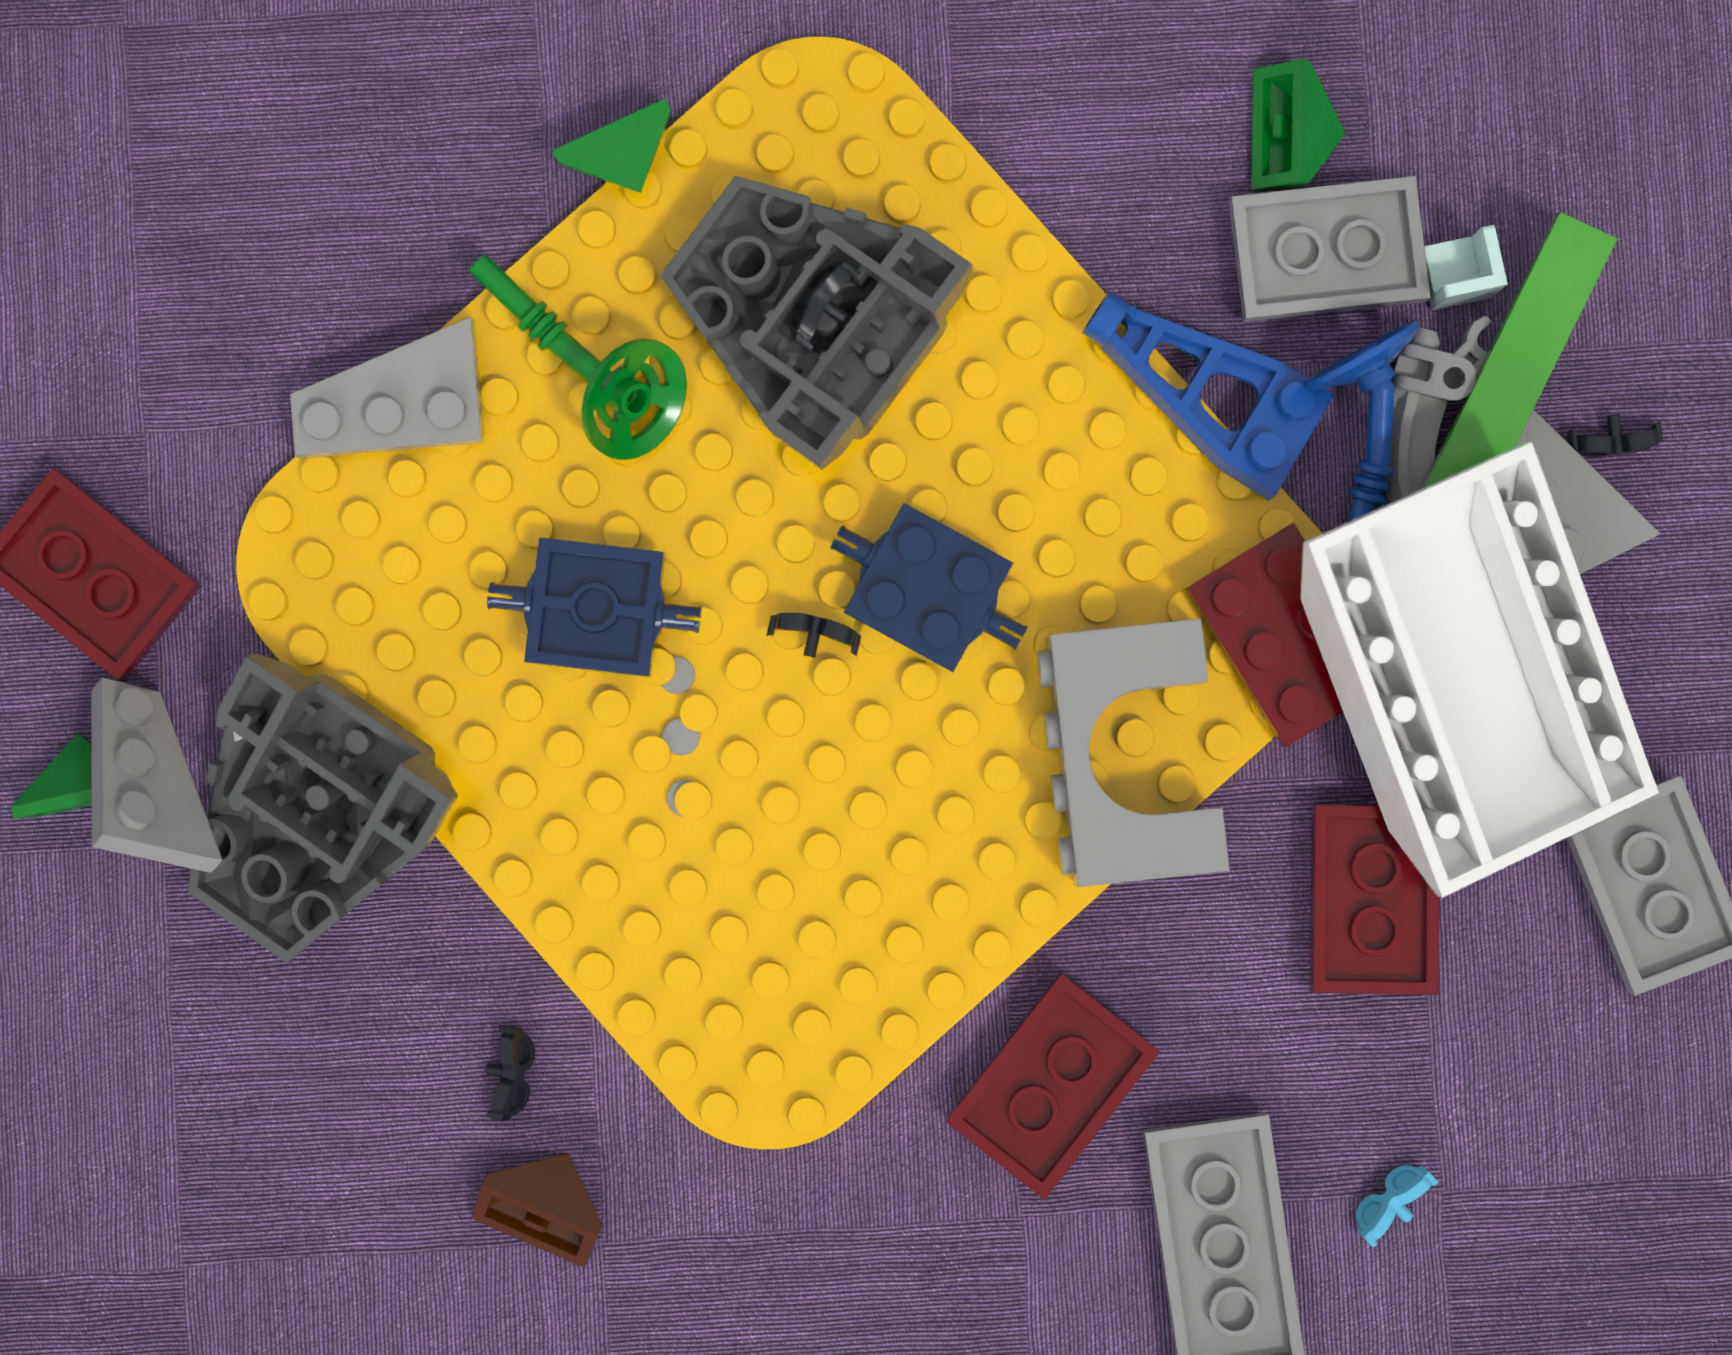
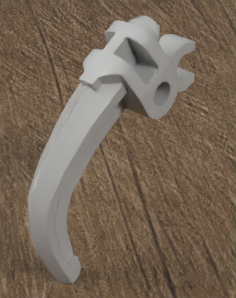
M1487 316L1480 317L1469 323L1463 334V342L1452 353L1438 350L1440 346L1438 332L1419 328L1413 339L1403 347L1397 356L1393 370L1395 376L1391 378L1395 386L1390 467L1395 472L1393 477H1386V480L1391 483L1390 489L1386 490L1389 503L1421 490L1435 462V448L1447 402L1460 400L1471 393L1477 380L1476 375L1488 354L1487 351H1484L1478 345V335L1492 322Z

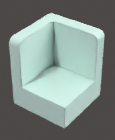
M1494 225L1481 227L1471 237L1424 246L1431 296L1429 299L1431 311L1490 299L1508 285Z

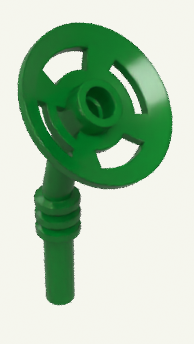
M486 254L473 264L469 272L520 321L517 327L522 332L530 330L528 338L532 342L539 339L538 348L541 351L549 349L588 383L582 402V424L585 434L594 448L610 458L629 460L647 454L664 441L681 415L687 389L683 363L673 349L657 340L636 339L620 345L600 361L566 332L568 325L564 321L556 322L558 315L554 311L545 312L548 305L544 301L536 303ZM649 355H652L659 362L663 370L665 383L659 384L656 371L644 362ZM625 358L622 366L614 371L610 370L613 365ZM638 370L642 372L646 384L634 378ZM651 403L660 406L651 422L642 431L632 436L629 424L642 417ZM605 405L615 410L613 419L608 415ZM594 410H596L600 422L611 429L610 438L605 437L597 427Z

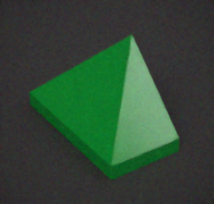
M1299 59L1253 69L1251 190L1262 192L1308 184L1346 133L1311 61Z
M666 98L552 151L560 167L641 193L669 122L671 109Z
M77 733L11 806L13 819H33L92 806L91 742Z

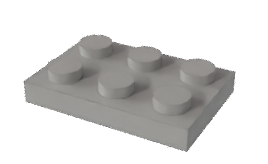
M1416 176L1232 196L1229 200L1243 322L1422 303L1431 298Z
M1672 776L1655 783L1658 794L1566 838L1629 995L1633 996L1732 959V901L1682 776Z

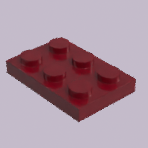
M55 468L50 470L0 531V586L118 681L124 682L202 587L194 578L65 474Z
M1294 522L1185 588L1188 596L1282 747H1288L1343 713L1301 602L1303 542L1306 541Z
M1311 805L1310 992L1439 995V896L1434 893L1389 832L1379 806Z
M1060 972L946 1117L945 1121L1045 1200L1155 1060L1160 1051Z

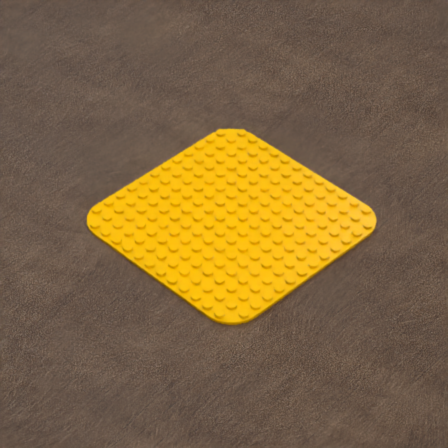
M832 37L792 39L763 49L748 58L665 130L641 193L606 182L505 271L536 303L544 301L548 305L545 312L554 311L558 315L556 322L564 321L568 325L566 332L600 361L620 345L643 338L657 340L676 352L685 369L687 382L686 397L677 423L663 442L647 454L629 460L610 458L594 448L589 442L582 424V402L588 383L549 349L541 351L538 348L540 340L537 339L532 342L528 338L530 330L522 332L517 327L520 321L485 289L441 328H446L469 317H472L475 321L484 443L305 459L295 457L264 486L254 500L241 529L236 555V575L243 607L252 626L267 647L281 662L288 663L306 677L320 673L334 678L432 747L436 754L435 767L448 776L458 795L435 837L687 1120L717 1139L753 1149L796 1147L824 1137L839 1128L1111 885L1076 887L1073 886L1072 874L1061 875L1057 838L1068 837L1065 812H1054L1050 780L1051 775L1061 774L1058 749H1047L1044 729V713L1054 712L1052 687H1040L1037 666V650L1047 649L1046 638L1052 634L1201 619L1208 682L1200 685L1136 691L1120 696L1109 704L1097 719L1089 743V759L1093 775L1105 794L1118 805L1136 813L1149 815L1194 810L1268 744L1275 735L1188 596L1185 588L1293 522L1305 541L1323 534L1282 488L1268 501L1218 469L1101 349L1102 346L1082 333L1091 316L1106 296V293L897 64L872 48L857 42ZM735 176L808 196L814 204L845 212L846 207L865 212L867 219L901 228L903 223L921 228L973 265L972 273L959 300L945 317L948 325L942 337L869 434L863 439H853L843 454L823 470L816 467L771 434L744 392L730 376L711 345L702 336L660 276ZM1121 323L1115 330L1120 338L1126 333V326ZM1154 348L1149 356L1150 367L1174 388L1179 390L1185 389L1187 383ZM649 355L644 362L656 371L659 384L665 383L663 370L659 362L652 355ZM625 358L618 361L610 370L614 371L622 366ZM638 370L634 378L646 384L642 372ZM1201 399L1204 409L1221 427L1229 430ZM651 403L642 417L629 424L632 436L642 431L651 422L660 406ZM605 405L608 415L613 419L615 410ZM594 410L597 427L605 437L610 438L611 429L600 422L596 410ZM905 503L1013 562L998 590L995 610L1024 626H1028L1023 637L1004 626H1000V629L1021 640L1016 650L989 634L982 632L979 637L968 645L954 672H951L844 613L859 585L862 565L830 549L834 538L857 549L856 545L837 535L841 526L844 525L845 528L875 543L876 540L889 530L900 508ZM539 538L660 551L666 554L662 580L665 603L694 607L702 606V618L677 616L678 619L700 621L701 626L699 633L662 628V632L654 646L651 677L531 664L524 662L528 634L524 612L495 608L488 609L487 596L512 599V596L488 593L490 582L527 587V583L536 569ZM777 613H803L827 618L846 625L861 635L857 657L850 653V646L824 636H820L815 658L804 656L808 633L775 630L774 635L766 636L770 617ZM673 657H682L688 660L695 671L693 685L689 690L681 694L669 693L661 686L668 683L675 674L676 663ZM677 718H680L688 729L700 733V741L697 748L687 755L671 753L668 744L662 738L665 726ZM678 781H694L683 784L675 794V807L682 815L678 816L668 805V792L672 785Z

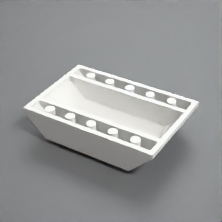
M1525 442L1303 542L1301 602L1387 828L1437 896L1443 898L1659 793L1532 442Z

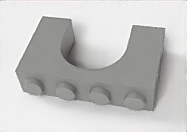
M1201 619L1049 635L1046 638L1047 649L1037 650V666L1040 687H1052L1054 712L1044 713V729L1047 749H1058L1061 774L1051 775L1050 780L1054 812H1065L1068 837L1057 838L1061 875L1072 874L1073 886L1085 887L1230 871L1223 808L1151 815L1130 811L1115 803L1101 789L1093 775L1089 759V743L1094 725L1105 708L1115 699L1136 691L1200 685L1208 682Z

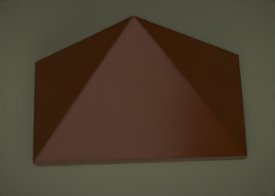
M568 1153L487 1174L471 1217L478 1222L585 1268L602 1227L600 1218Z

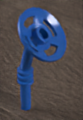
M1417 320L1406 323L1379 337L1305 382L1308 389H1329L1331 387L1356 383L1362 393L1369 392L1365 460H1359L1357 464L1362 473L1355 474L1353 478L1358 487L1350 488L1349 494L1354 497L1347 523L1377 510L1378 504L1386 503L1387 497L1382 494V491L1389 490L1391 486L1386 477H1393L1395 472L1390 467L1395 386L1390 379L1395 376V373L1390 363L1399 355L1403 347L1413 339L1420 327Z

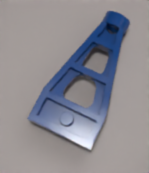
M1111 291L1103 298L1082 332L1102 346L1101 349L1218 469L1268 501L1278 493L1334 397L1326 389H1308L1305 382L1309 378L1282 361L1140 311ZM1120 323L1126 326V333L1121 338L1115 332ZM1157 344H1170L1196 358L1198 368L1185 389L1179 390L1174 388L1150 367L1149 356ZM1223 374L1244 381L1254 388L1257 400L1239 430L1229 431L1224 429L1204 409L1200 399V392L1209 377Z

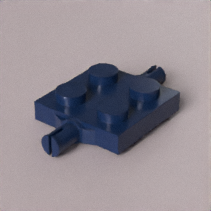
M905 503L900 508L889 530L876 540L875 543L845 528L844 525L841 526L837 535L856 545L857 549L835 538L830 549L862 565L859 585L844 613L951 672H954L968 645L979 637L982 632L989 634L1016 650L1021 640L1000 629V626H1004L1022 637L1028 626H1024L995 610L998 590L1013 562Z
M539 538L536 569L528 581L527 587L490 582L488 593L512 596V599L487 596L488 609L495 608L524 612L528 629L524 662L651 677L654 646L662 632V628L699 633L700 621L678 619L677 616L702 618V606L694 607L665 603L666 600L662 589L666 555L664 552Z

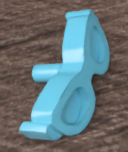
M1403 1165L1395 1168L1386 1177V1192L1383 1195L1371 1194L1358 1206L1356 1213L1359 1225L1358 1233L1374 1248L1377 1245L1376 1240L1384 1235L1396 1215L1403 1222H1409L1412 1219L1413 1214L1405 1204L1416 1200L1429 1190L1431 1185L1435 1186L1439 1182L1423 1166L1416 1168L1411 1165Z

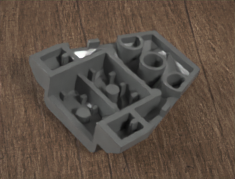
M735 176L660 276L702 336L711 345L730 376L744 392L771 434L816 467L823 470L843 454L853 439H863L869 434L942 337L948 325L945 317L959 300L972 273L973 265L921 228L903 223L901 228L867 219L865 212L847 207L845 212L814 204L808 196ZM840 261H846L859 270L861 274L857 277L851 276L829 300L845 311L846 317L841 323H838L823 312L814 335L810 340L813 344L812 352L807 351L792 340V333L790 331L792 315L797 305L809 295L811 283L816 276L828 266Z
M255 653L247 655L218 707L215 727L223 729L218 760L209 763L206 783L213 785L209 813L206 816L223 861L212 873L191 869L187 893L287 963L346 916L349 911L367 896L380 888L407 863L427 849L458 795L448 776L435 767L436 754L430 745L334 678L320 673L306 677L288 663Z

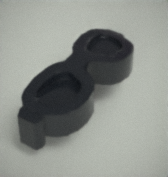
M840 261L828 266L816 276L811 283L809 295L797 305L792 315L790 331L793 341L807 351L812 352L813 344L810 340L814 335L822 313H826L838 323L844 320L846 312L829 300L851 276L857 277L860 275L861 272L846 261Z
M1619 414L1607 416L1609 436H1577V431H1567L1568 444L1581 456L1585 457L1628 455L1647 450L1663 441L1661 421L1651 425L1652 429L1622 436Z
M777 613L776 615H771L766 636H772L775 630L807 632L808 636L803 655L813 658L816 656L820 636L850 646V653L856 657L861 640V635L846 625L827 618L803 613Z
M499 1025V1031L502 1032L500 1038L502 1065L489 1063L485 1068V1072L489 1076L501 1079L493 1096L491 1110L487 1112L486 1117L508 1121L512 1115L523 1110L529 1100L530 1086L523 1076L525 1071L529 1070L534 1063L535 1046L530 1037L524 1034L522 1028Z

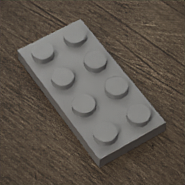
M1262 1112L1142 1130L1175 1355H1305L1269 1114Z

